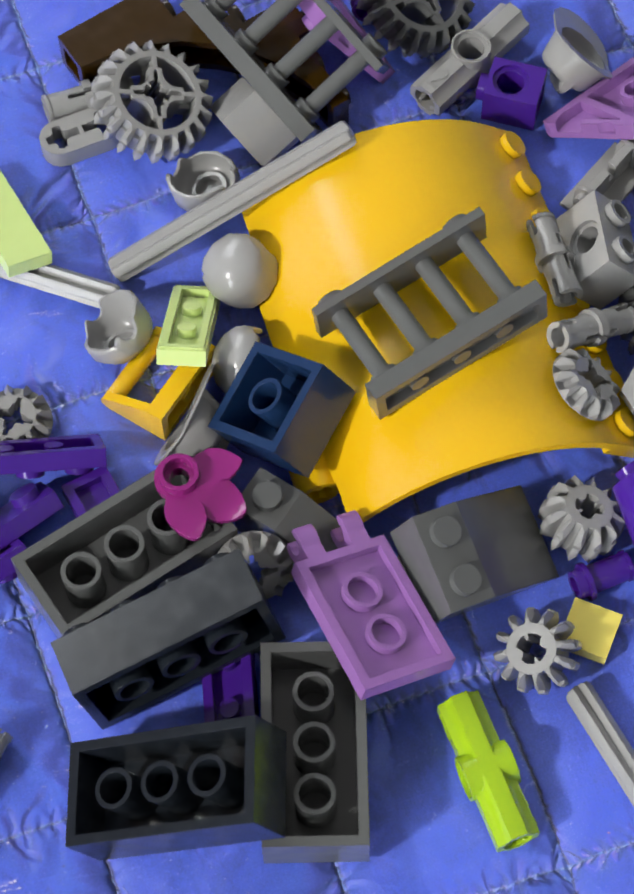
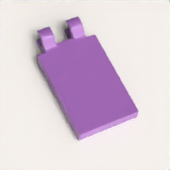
M355 510L337 515L336 517L340 527L332 529L330 534L333 542L339 549L326 552L312 524L292 530L296 541L287 543L286 546L291 559L295 562L291 575L360 700L451 669L456 658L384 534L370 538L360 515Z

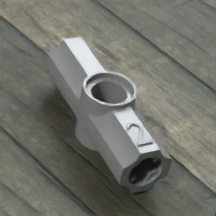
M511 2L508 4L500 3L474 28L457 33L452 39L451 49L411 85L410 94L416 100L418 107L430 116L432 114L440 116L469 88L477 87L481 73L489 74L494 56L502 58L528 34L529 23L524 18L522 10Z

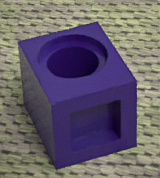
M494 56L489 74L482 72L477 85L475 99L482 100L481 119L534 131L544 96L548 69ZM504 92H513L515 94H507Z

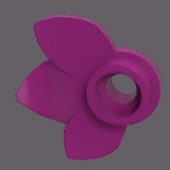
M207 448L193 457L182 453L172 454L158 464L154 473L155 487L159 495L165 499V519L177 534L187 540L199 541L204 533L207 521L216 524L231 523L246 515L247 508L243 495L230 481L240 469L242 459L222 448ZM177 475H184L189 478V481L182 486H175L171 483V480Z

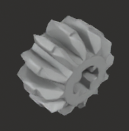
M574 475L565 484L558 482L550 489L546 496L547 499L543 501L539 508L538 517L543 521L540 525L539 534L553 538L551 550L561 547L566 550L568 561L580 554L589 563L592 559H596L598 554L604 556L613 549L617 543L616 539L624 530L625 521L620 517L621 511L618 503L610 500L612 488L602 491L596 487L594 477L583 484Z
M534 607L527 608L525 623L519 617L511 615L508 617V623L513 630L511 635L501 631L496 634V639L507 645L506 649L494 653V660L508 663L503 669L501 676L507 681L517 679L518 691L528 693L535 686L538 694L548 695L551 689V680L560 687L568 685L567 677L562 672L564 668L574 671L580 668L579 662L569 658V653L582 649L581 641L567 639L572 634L575 626L567 620L558 624L559 613L552 609H548L541 617L538 609ZM533 643L546 649L543 659L537 658L530 653Z

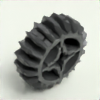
M359 0L356 9L368 13L364 18L363 25H373L377 31L374 34L376 40L383 37L388 40V51L395 50L400 46L404 58L412 56L416 52L419 58L422 59L432 53L436 55L444 52L451 44L454 36L469 26L471 18L468 14L472 12L475 3L471 0H439V2L438 0Z

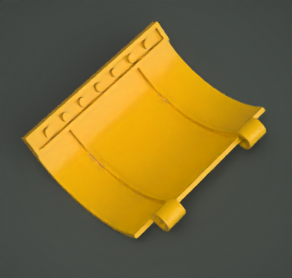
M453 119L409 121L362 131L354 134L357 141L355 146L242 212L250 237L260 240L263 246L276 257L278 263L277 283L268 299L259 304L272 346L324 364L356 391L309 478L288 470L293 486L304 492L317 504L326 502L339 493L345 511H357L364 523L393 504L432 485L462 473L511 458L571 448H601L603 454L634 458V415L619 395L624 383L620 374L614 369L606 350L607 342L597 347L583 345L573 350L577 351L584 348L588 351L591 358L599 357L601 359V365L605 370L612 371L610 378L620 388L617 393L620 406L611 416L602 421H594L583 417L564 401L554 382L553 363L561 353H557L556 348L552 349L549 346L546 336L547 328L552 322L574 318L582 310L588 309L590 304L576 298L577 303L571 306H556L544 273H540L535 263L537 254L533 241L527 231L526 222L528 219L533 221L532 216L537 213L550 211L540 191L541 183L532 172L526 158L525 145L516 133L486 124ZM480 207L485 213L487 238L480 242L514 286L524 287L536 279L547 294V317L379 420L369 406L365 384L370 381L372 375L338 328L323 338L320 337L316 331L311 308L315 307L319 300L333 290H343L442 230L443 226L454 216L468 214ZM463 252L439 266L472 312L481 313L497 303L498 297ZM422 277L397 292L430 338L439 339L455 329L457 324ZM380 303L355 317L388 364L397 365L413 355L414 349Z

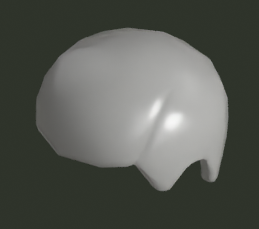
M200 151L188 158H179L173 176L172 174H166V181L176 204L188 212L240 181V175L234 162L218 151Z
M226 234L211 245L203 258L201 270L203 272L202 279L206 287L215 298L237 309L255 308L268 299L277 283L278 263L276 257L263 246L260 240L250 237L248 234Z
M118 289L103 295L98 301L100 307L99 317L94 321L85 320L84 323L87 338L84 347L96 362L104 364H125L134 359L149 343L153 332L152 319L133 291Z
M247 325L236 326L219 339L213 352L212 363L214 367L212 372L215 383L225 394L255 341L260 342L257 334H262V329Z

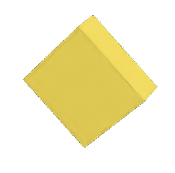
M575 597L566 619L572 622L575 629L567 639L581 641L582 649L571 653L605 665L623 615Z

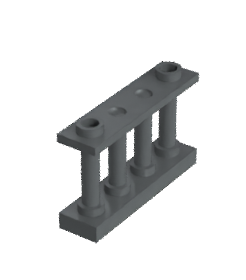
M183 0L179 4L301 142H306L323 131L315 122L320 117L318 112L369 64L376 72L381 74L390 69L382 59L387 54L383 46L370 33L363 38L330 0H313L326 17L275 65L270 63L267 66L254 54L259 49L257 44L303 0H276L245 31L240 28L237 32L224 20L229 15L227 10L237 0ZM339 30L357 51L306 99L301 96L296 101L285 88L290 83L287 78Z
M480 207L468 214L454 216L443 226L442 230L343 290H333L319 300L315 307L311 308L316 331L320 337L323 338L338 328L372 375L370 381L365 384L369 406L379 420L547 317V294L536 279L524 287L514 286L480 242L487 238L485 213ZM462 252L498 297L496 304L481 313L471 311L439 268V266ZM421 277L457 324L454 330L439 339L429 337L397 293ZM378 303L383 306L414 349L413 355L397 365L386 362L355 319V317Z

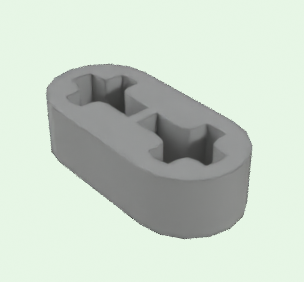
M87 108L46 124L39 136L43 157L48 163L60 167L72 165L110 151L117 147L119 141L115 137L103 140L101 129L97 128L98 124H94V116L98 110L93 108ZM62 138L68 146L59 148L54 141Z

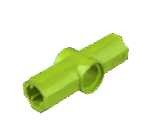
M464 691L451 696L448 700L439 704L437 712L456 755L454 760L459 779L469 800L476 802L496 851H510L538 837L540 831L519 785L521 777L514 755L504 739H499L479 691Z

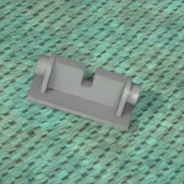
M622 139L618 143L614 142L560 202V206L568 210L593 190L611 200L616 199L622 202L634 189V140Z

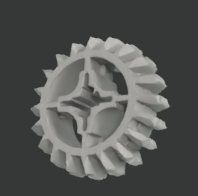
M152 40L145 42L142 48L134 41L128 44L124 51L118 48L112 52L109 60L102 62L97 71L98 76L94 78L91 84V91L94 94L90 99V107L98 110L94 116V124L107 126L103 132V140L115 137L119 141L117 153L124 151L126 147L133 149L134 161L140 159L144 153H147L152 164L158 162L162 155L170 162L175 160L180 153L184 155L189 153L195 146L194 143L200 142L206 133L205 127L208 126L212 119V113L208 110L213 104V96L205 93L209 87V80L196 78L200 71V64L188 67L184 63L186 52L178 54L177 57L171 55L169 43L163 45L160 51L156 50ZM140 75L141 81L138 85H131L129 89H120V82L122 80ZM174 114L183 115L182 124L174 128L163 129V123L166 118H172Z

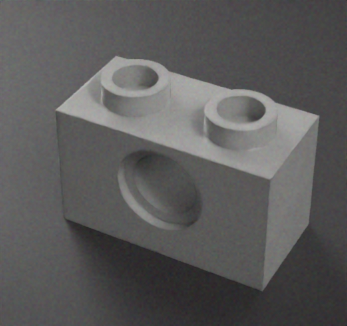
M593 190L560 215L556 222L565 246H570L574 256L572 265L584 293L581 300L601 310L634 286V242L629 224L631 217L627 208L616 199L611 200Z

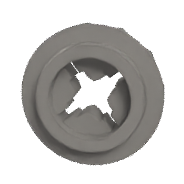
M568 348L556 357L552 368L553 378L564 401L577 413L590 420L602 421L611 416L620 406L617 396L620 388L610 378L612 371L605 370L601 365V359L599 357L591 358L588 351L584 348L577 351Z
M6 385L5 389L0 392V441L46 438L50 436L53 416L44 396H39L27 385L24 389L12 388ZM20 407V414L25 422L23 424L15 423L12 429H9L8 433H6L7 426L5 420L1 417H11L14 411H17Z
M265 531L240 533L229 539L217 553H230L239 548L248 564L250 563L249 556L254 555L255 562L258 561L260 568H264L261 570L259 583L267 599L275 595L282 597L284 587L288 582L293 581L291 571L294 561L287 551V544L272 533Z

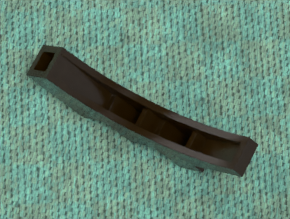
M123 0L58 36L62 61L78 83L85 79L93 82L94 78L98 76L97 71L102 62L109 60L112 52L118 48L124 51L127 45L133 41L142 48L144 43L152 40L157 51H160L163 45L169 43L171 55L177 57L178 54L186 52L184 63L188 67L200 64L199 68L223 70L241 75L185 11L176 15L168 0ZM233 4L227 10L229 15L224 20L235 32L240 28L245 31L266 10L245 20L241 10ZM297 7L292 10L257 44L259 49L254 54L265 66L270 63L275 65L310 32L302 22L301 18L305 15L302 10L299 11ZM317 51L287 78L290 83L285 88L296 100L301 96L306 99L330 76L326 72L325 64ZM346 87L318 112L320 115L319 119L328 128L339 121H345L349 125V104H351V98Z

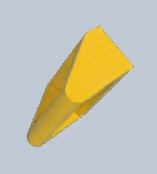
M155 326L149 343L139 355L127 363L101 398V402L110 410L166 441L187 412L208 367L212 363L213 352L216 346L211 344L206 367L178 366L151 403L127 397L156 358V349L162 327Z

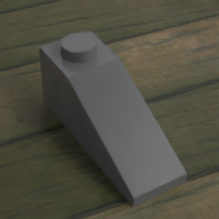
M260 467L241 493L246 503L247 513L243 518L235 521L237 530L242 533L248 531L269 532L278 536L287 544L296 541L292 534L294 528L312 524L326 552L339 549L333 542L330 534L332 529L340 527L336 518L304 492Z

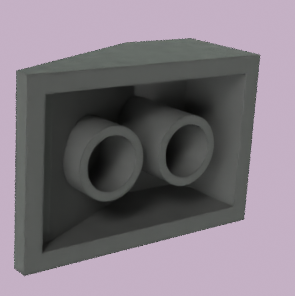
M521 485L459 500L411 517L390 532L405 571L436 624L559 577L542 535L539 534L540 529Z

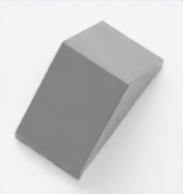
M243 77L210 107L219 120L262 167L284 155L299 141L296 135Z

